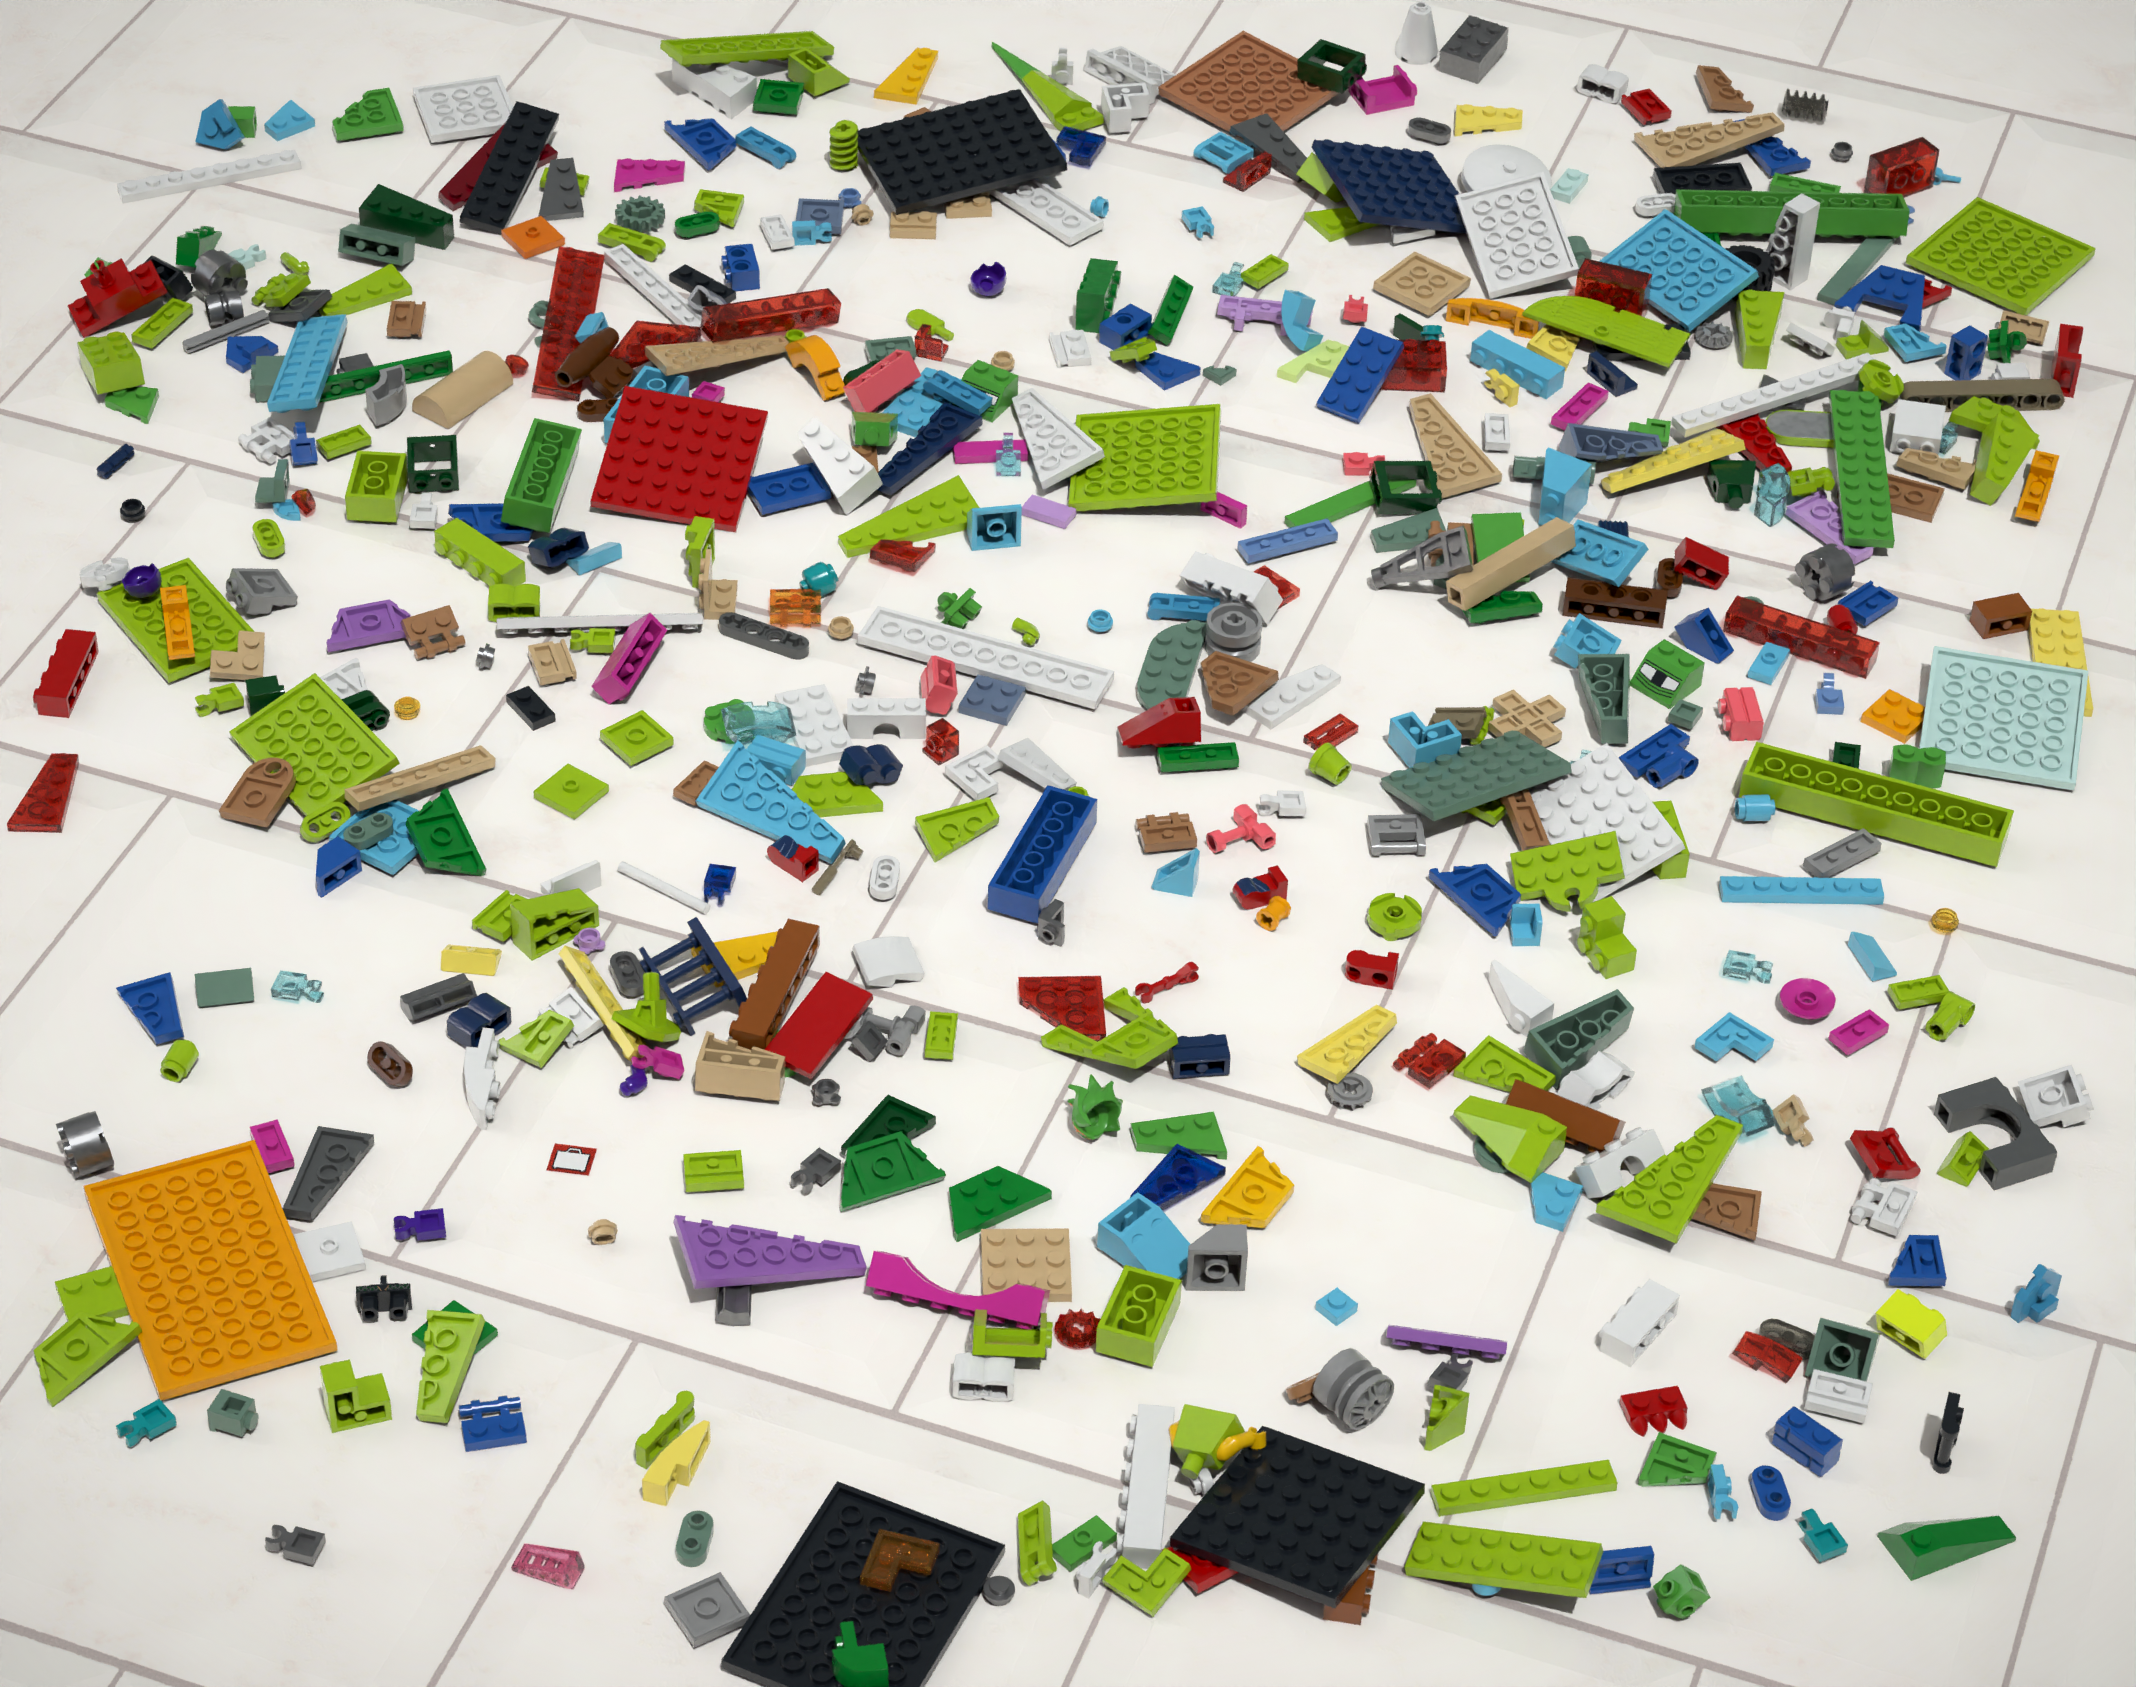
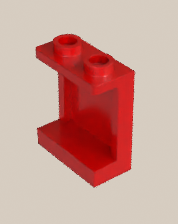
M2060 324L2052 360L2051 379L2058 381L2064 397L2074 398L2082 361V354H2079L2084 329L2082 326Z

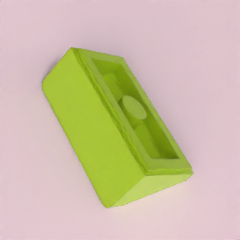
M1969 1131L1956 1140L1936 1173L1943 1178L1967 1187L1980 1168L1983 1151L1990 1149Z

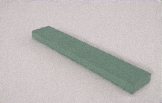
M1887 236L1866 238L1819 291L1817 300L1834 306L1837 300L1861 282L1895 243L1896 238L1893 239Z

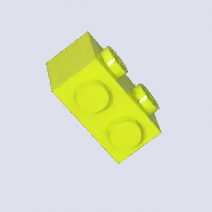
M1899 1289L1876 1312L1878 1330L1924 1359L1947 1336L1946 1319L1939 1311L1927 1308L1914 1295H1907Z

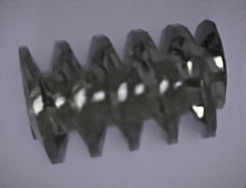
M1787 88L1782 112L1785 110L1786 117H1790L1793 111L1797 119L1803 113L1804 120H1807L1811 114L1813 121H1816L1820 115L1821 122L1824 123L1829 99L1826 101L1825 94H1822L1818 100L1815 92L1808 98L1807 91H1804L1803 95L1799 97L1798 90H1795L1794 94L1791 95L1790 89Z

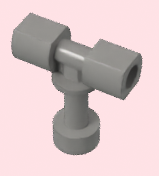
M913 1005L909 1007L903 1018L895 1016L893 1020L872 1014V1008L867 1007L863 1012V1024L871 1021L875 1027L888 1030L890 1037L887 1042V1051L901 1056L911 1043V1033H918L924 1024L926 1011L919 1006Z

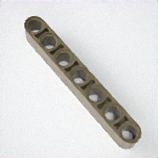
M2055 379L1909 381L1903 383L1904 390L1899 395L1901 400L1946 406L1945 412H1952L1973 396L1987 398L1993 403L2002 406L2009 405L2018 411L2056 410L2065 402L2060 384Z

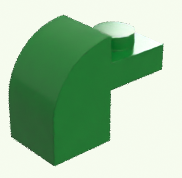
M853 1621L841 1622L840 1636H835L836 1649L832 1650V1671L835 1678L845 1687H888V1665L884 1644L858 1646Z

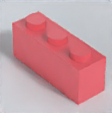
M897 349L845 385L843 389L855 412L874 413L878 410L879 405L894 399L897 396L896 393L911 387L921 374L910 352Z

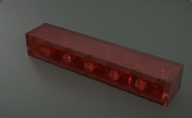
M829 288L703 307L700 328L714 343L792 329L834 324L839 322L841 302Z
M1736 596L1726 611L1723 628L1725 633L1762 645L1766 642L1790 649V654L1864 679L1868 677L1877 661L1880 645L1878 641L1741 596Z

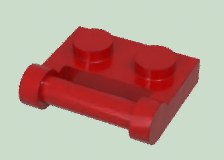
M1890 1127L1883 1131L1854 1130L1850 1140L1874 1178L1913 1179L1920 1174V1167L1915 1161L1910 1159L1899 1141V1134L1894 1128Z

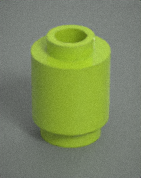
M189 1040L174 1041L161 1062L160 1072L167 1080L179 1082L187 1076L199 1057L195 1044Z

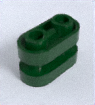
M364 690L341 699L371 731L384 726L389 720L390 711L382 702H379L377 696L370 690Z

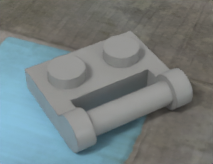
M1421 814L1368 815L1367 825L1372 856H1380L1381 853L1416 852L1417 855L1426 854V841ZM1395 840H1407V841H1410V840H1415V842H1380V841H1395Z

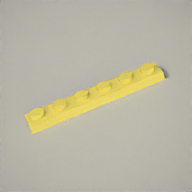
M564 946L559 955L565 963V969L574 976L576 985L588 997L587 1002L596 1009L600 1015L601 1022L610 1030L611 1038L622 1048L623 1056L631 1062L632 1056L637 1058L644 1057L638 1052L639 1045L647 1046L643 1038L611 1019L614 1011L623 1009L588 956L583 951Z

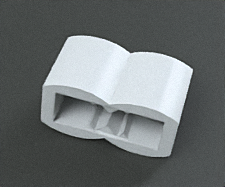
M1589 64L1578 78L1577 90L1586 96H1597L1607 103H1617L1627 91L1629 77L1618 71H1608L1603 66L1597 64Z
M972 1352L956 1354L952 1396L963 1400L981 1398L995 1402L1013 1400L1015 1358L1011 1356L972 1355Z

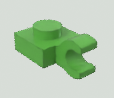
M1647 418L1646 424L1629 422L1628 431L1658 435L1661 445L1668 447L1671 421Z

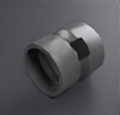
M238 290L224 292L223 296H220L218 293L204 296L205 309L210 326L224 324L225 320L232 322L244 317L242 301Z

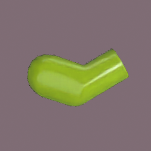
M288 252L281 254V262L292 272L297 273V275L309 272V265L306 261L299 262L297 258Z
M1018 617L1014 620L1012 629L1025 634L1022 637V641L1029 646H1033L1036 640L1040 638L1036 626Z

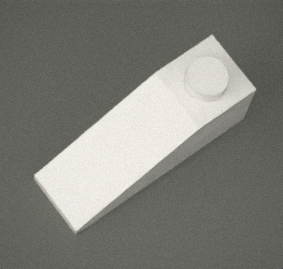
M1497 960L1491 961L1490 986L1508 1023L1515 1030L1527 1037L1529 1030L1552 1020L1554 1003Z

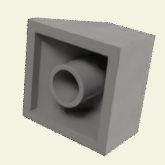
M1217 1224L1188 1246L1186 1291H1245L1248 1258L1247 1225Z

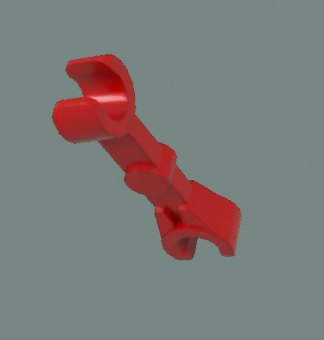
M1188 962L1176 974L1165 976L1151 985L1148 983L1138 984L1135 987V995L1142 994L1141 1002L1144 1004L1149 1003L1153 999V994L1165 989H1171L1178 983H1192L1198 980L1199 975L1196 971L1199 970V967L1194 962Z

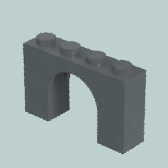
M1997 1077L1938 1094L1934 1115L1948 1133L1973 1125L1988 1124L2005 1130L2013 1137L2014 1141L2009 1144L1983 1151L1979 1172L1994 1191L2053 1172L2057 1158L2055 1146L2046 1139L2039 1126L2033 1123L2024 1108L2016 1102L2009 1089Z

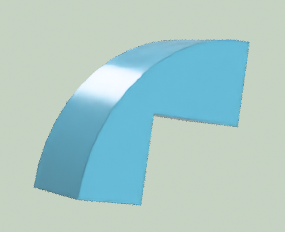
M1285 290L1281 307L1285 331L1296 347L1307 352L1321 344L1324 336L1307 327L1316 300L1299 291Z

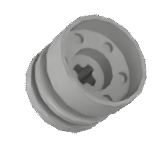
M1353 1348L1342 1350L1333 1356L1319 1372L1313 1385L1315 1399L1328 1410L1334 1411L1336 1416L1353 1430L1363 1429L1373 1423L1386 1409L1394 1393L1392 1379L1384 1375L1379 1368L1372 1367L1371 1362Z

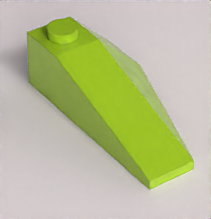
M1472 1095L1454 1110L1453 1115L1473 1135L1479 1136L1486 1143V1148L1491 1153L1495 1152L1502 1159V1165L1507 1170L1530 1183L1564 1152L1567 1127L1544 1114Z

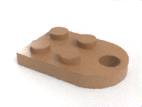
M266 758L249 766L219 809L221 818L268 828L295 786L296 776L290 763L281 758ZM275 769H280V770H279L278 772H276V773H272V774L270 773L271 771H273V770H275Z

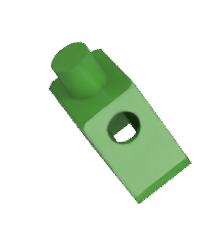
M852 412L851 437L855 445L890 446L897 439L898 414Z

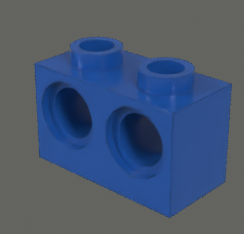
M753 244L725 246V255L721 256L722 269L725 270L726 283H730L731 289L734 291L760 289V270Z
M1971 325L1951 336L1944 374L1953 380H1971L1980 375L1988 335Z

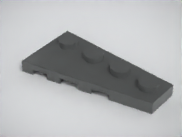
M1267 113L1230 127L1229 133L1235 137L1239 135L1244 139V144L1250 148L1254 146L1261 151L1263 158L1276 162L1277 168L1296 182L1304 181L1296 173L1307 157Z
M318 1126L283 1206L285 1216L312 1221L375 1143L374 1134Z

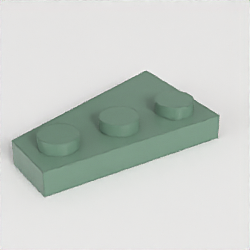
M1435 508L1372 529L1370 538L1376 553L1409 550L1428 540V531L1431 529L1430 523L1432 521H1439L1440 529L1446 531L1438 509Z

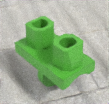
M969 588L959 599H957L956 593L942 592L938 596L937 602L939 605L938 610L940 612L945 611V619L940 623L964 629L969 619L963 616L962 613L974 620L982 609V606L973 599L976 592Z

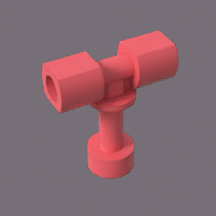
M1241 804L1234 809L1233 820L1238 824L1237 828L1224 833L1217 829L1206 834L1207 845L1213 853L1225 850L1226 843L1241 837L1245 841L1252 838L1262 849H1269L1276 844V833L1266 823L1259 824L1257 822V814L1247 804Z

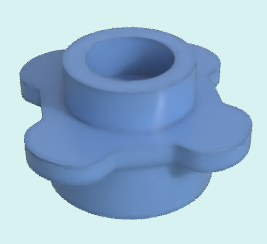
M845 188L838 195L839 199L844 200V207L854 208L861 204L859 200L861 194L854 188Z

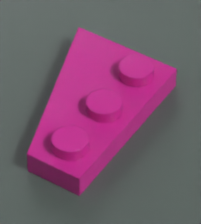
M630 158L617 159L614 192H620L622 187L627 186L639 189L646 183H654L658 186L683 182L685 161L674 159L668 161L654 159L633 160Z

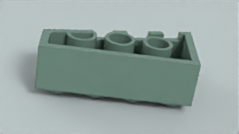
M1578 654L1579 680L1602 744H1628L1630 654Z
M1616 989L1529 1030L1523 1052L1532 1062L1556 1076V1083L1553 1087L1558 1090L1562 1079L1570 1071L1584 1067L1598 1051L1602 1052L1628 1030L1634 1007Z

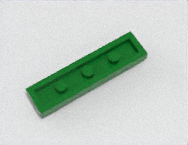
M1175 274L1169 281L1148 331L1156 340L1166 345L1171 342L1194 288Z

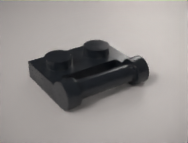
M1948 1392L1932 1463L1933 1470L1939 1474H1946L1950 1471L1952 1464L1950 1455L1953 1445L1956 1446L1964 1408L1958 1407L1961 1394Z

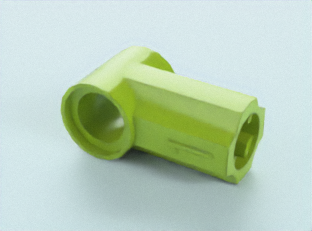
M1949 991L1944 996L1939 1010L1927 1021L1925 1029L1932 1039L1936 1041L1946 1040L1960 1024L1966 1025L1975 1011L1976 1004Z

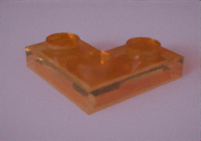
M879 1529L861 1573L860 1584L891 1592L900 1568L931 1575L940 1552V1543Z

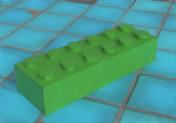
M534 418L504 497L501 522L512 526L530 528L537 532L550 533L578 455L582 429Z

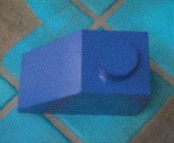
M1709 607L1687 615L1674 626L1687 649L1716 664L1720 663L1734 651Z
M339 836L324 844L317 851L316 883L318 896L321 898L362 871L360 850Z

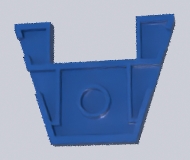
M1880 265L1837 300L1834 307L1842 309L1848 306L1852 309V312L1856 313L1862 301H1868L1904 310L1905 313L1900 319V325L1907 324L1920 332L1925 275Z

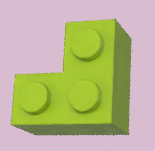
M1612 896L1583 905L1580 933L1577 939L1579 950L1586 954L1593 967L1605 979L1633 971L1637 954L1636 948L1623 934L1626 913Z
M350 1359L319 1366L324 1407L332 1433L392 1420L391 1402L383 1373L355 1379Z

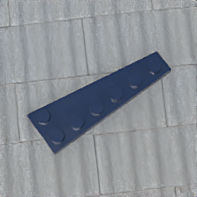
M943 403L930 417L928 425H922L918 430V435L906 442V448L903 451H898L892 457V460L887 462L878 472L883 485L877 490L890 496L952 449L957 443L983 425L982 416L949 403Z

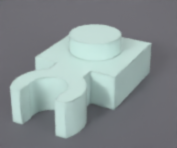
M258 244L250 246L246 251L240 248L228 253V255L240 262L245 270L254 267L255 262H261L266 259V251H259Z

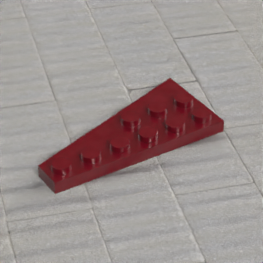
M505 123L439 191L438 199L452 211L465 206ZM547 144L536 169L550 163V160L557 159L558 152L551 145Z

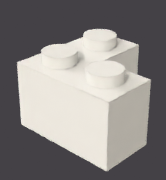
M1146 83L1102 86L1101 110L1109 133L1131 131L1132 119L1149 116V92Z

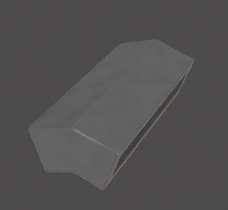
M462 973L401 995L400 1003L406 1017L409 1020H416L477 997L473 981L468 980L466 975Z
M752 1284L717 1287L716 1321L730 1326L751 1325Z

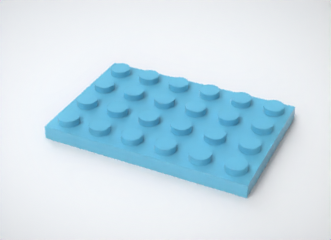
M1666 209L1597 262L1599 270L1689 332L1759 277L1756 269Z

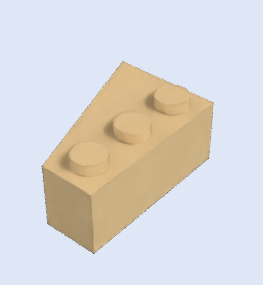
M706 1031L696 1060L695 1091L708 1094L733 1095L735 1097L760 1098L767 1101H780L785 1085V1056L754 1046L749 1050L738 1046V1041L729 1039L728 1042L714 1038V1033Z

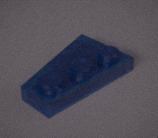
M1176 1144L1131 1194V1197L1138 1192L1159 1206L1163 1211L1225 1176L1226 1167Z

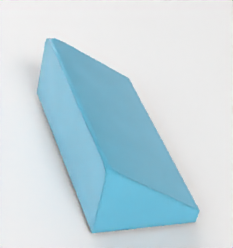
M599 312L585 317L575 335L580 343L594 333L609 327L604 313Z
M607 542L588 550L579 557L568 558L566 563L578 575H582L622 558V545L616 542Z
M1854 931L1850 933L1848 946L1871 981L1897 976L1896 970L1874 937Z

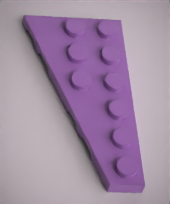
M675 1215L674 1227L694 1289L865 1275L867 1269L859 1245L823 1240L821 1243L805 1241V1236L793 1235V1238L777 1236L778 1232L735 1224L728 1228L712 1225L713 1221L702 1219L701 1223L686 1221V1216Z

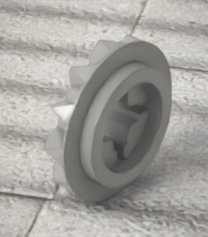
M1712 321L1711 324L1703 323L1702 326L1697 327L1695 337L1700 344L1706 347L1723 348L1732 343L1733 332L1730 331V327L1723 326L1722 323L1715 324Z
M1348 1073L1338 1084L1332 1081L1328 1083L1327 1095L1331 1096L1332 1103L1339 1102L1341 1108L1346 1105L1351 1106L1352 1109L1356 1105L1364 1107L1366 1101H1371L1373 1093L1372 1084L1360 1074Z

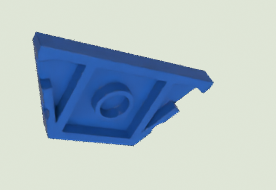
M714 118L685 120V124L673 125L671 120L664 121V129L707 170H711L736 148V139Z
M504 503L449 504L448 514L453 519L458 518L494 542L529 541L534 532L530 528L512 526L501 522Z
M1488 864L1454 866L1452 872L1439 873L1438 868L1429 870V879L1494 937L1499 934L1510 918L1512 905L1520 903L1521 893Z

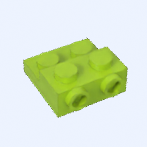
M694 516L691 525H687L685 530V540H688L685 557L686 560H689L688 574L689 577H692V588H699V574H704L700 573V560L705 558L706 549H711L712 565L715 560L714 519Z

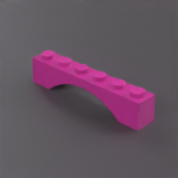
M873 1251L866 1286L874 1288L873 1293L891 1297V1292L903 1294L902 1300L919 1303L920 1299L931 1301V1307L947 1310L948 1305L959 1307L958 1313L974 1317L975 1309L987 1310V1320L1005 1323V1319L1017 1321L1016 1327L1028 1330L1033 1329L1034 1325L1040 1326L1041 1313L1046 1312L1050 1290L1026 1284H1015L1003 1291L989 1295L959 1294L929 1280L915 1267L908 1257L884 1251Z

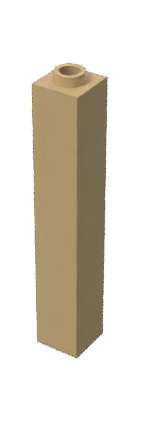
M1556 517L1473 565L1472 571L1457 574L1447 580L1448 602L1466 611L1576 547L1574 525Z

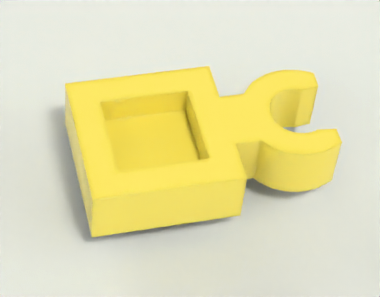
M1496 369L1486 371L1485 374L1490 377V380L1484 382L1485 386L1489 389L1493 388L1495 396L1507 406L1513 407L1517 405L1519 384L1506 374L1500 375Z

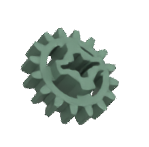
M639 195L638 199H634L631 196L628 201L623 199L622 204H617V209H615L617 225H622L624 228H630L641 233L644 229L650 232L652 227L658 229L659 224H663L665 219L663 203L658 204V199L651 200L650 196L642 197Z

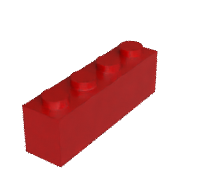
M65 629L62 638L57 640L56 651L49 658L46 672L42 673L41 684L39 688L34 690L33 702L37 704L38 715L70 717L99 653L96 632Z

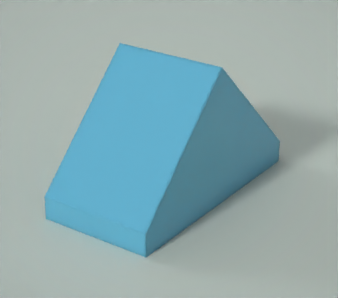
M1195 848L1157 869L1152 888L1156 891L1193 897L1198 882L1200 851Z

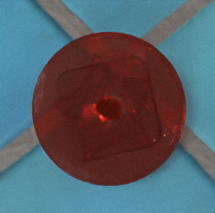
M508 355L505 359V363L512 374H526L529 364L523 357Z

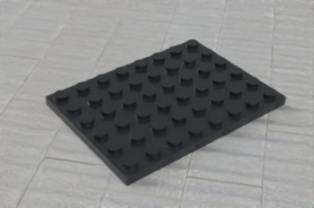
M1020 89L990 95L974 101H967L955 106H947L943 109L905 117L857 131L858 151L896 215L1067 171V162Z
M837 1481L721 1660V1668L768 1687H845L838 1682L833 1674L832 1650L836 1649L835 1636H840V1623L853 1621L858 1646L884 1644L888 1665V1687H925L981 1594L984 1583L991 1577L1004 1556L1005 1544Z

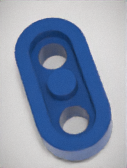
M1768 1465L1759 1466L1754 1469L1750 1484L1759 1512L1763 1517L1772 1521L1785 1519L1789 1514L1791 1500L1781 1472Z

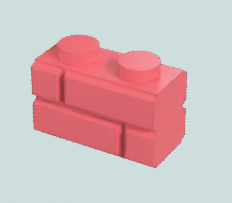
M934 655L931 656L927 663V668L924 669L920 676L922 698H926L927 711L943 715L947 714L951 703L958 694L956 669L953 661Z
M1741 687L1740 689L1725 688L1722 699L1718 700L1719 714H1724L1723 730L1729 732L1732 741H1744L1745 739L1747 741L1760 740L1764 721L1753 687Z

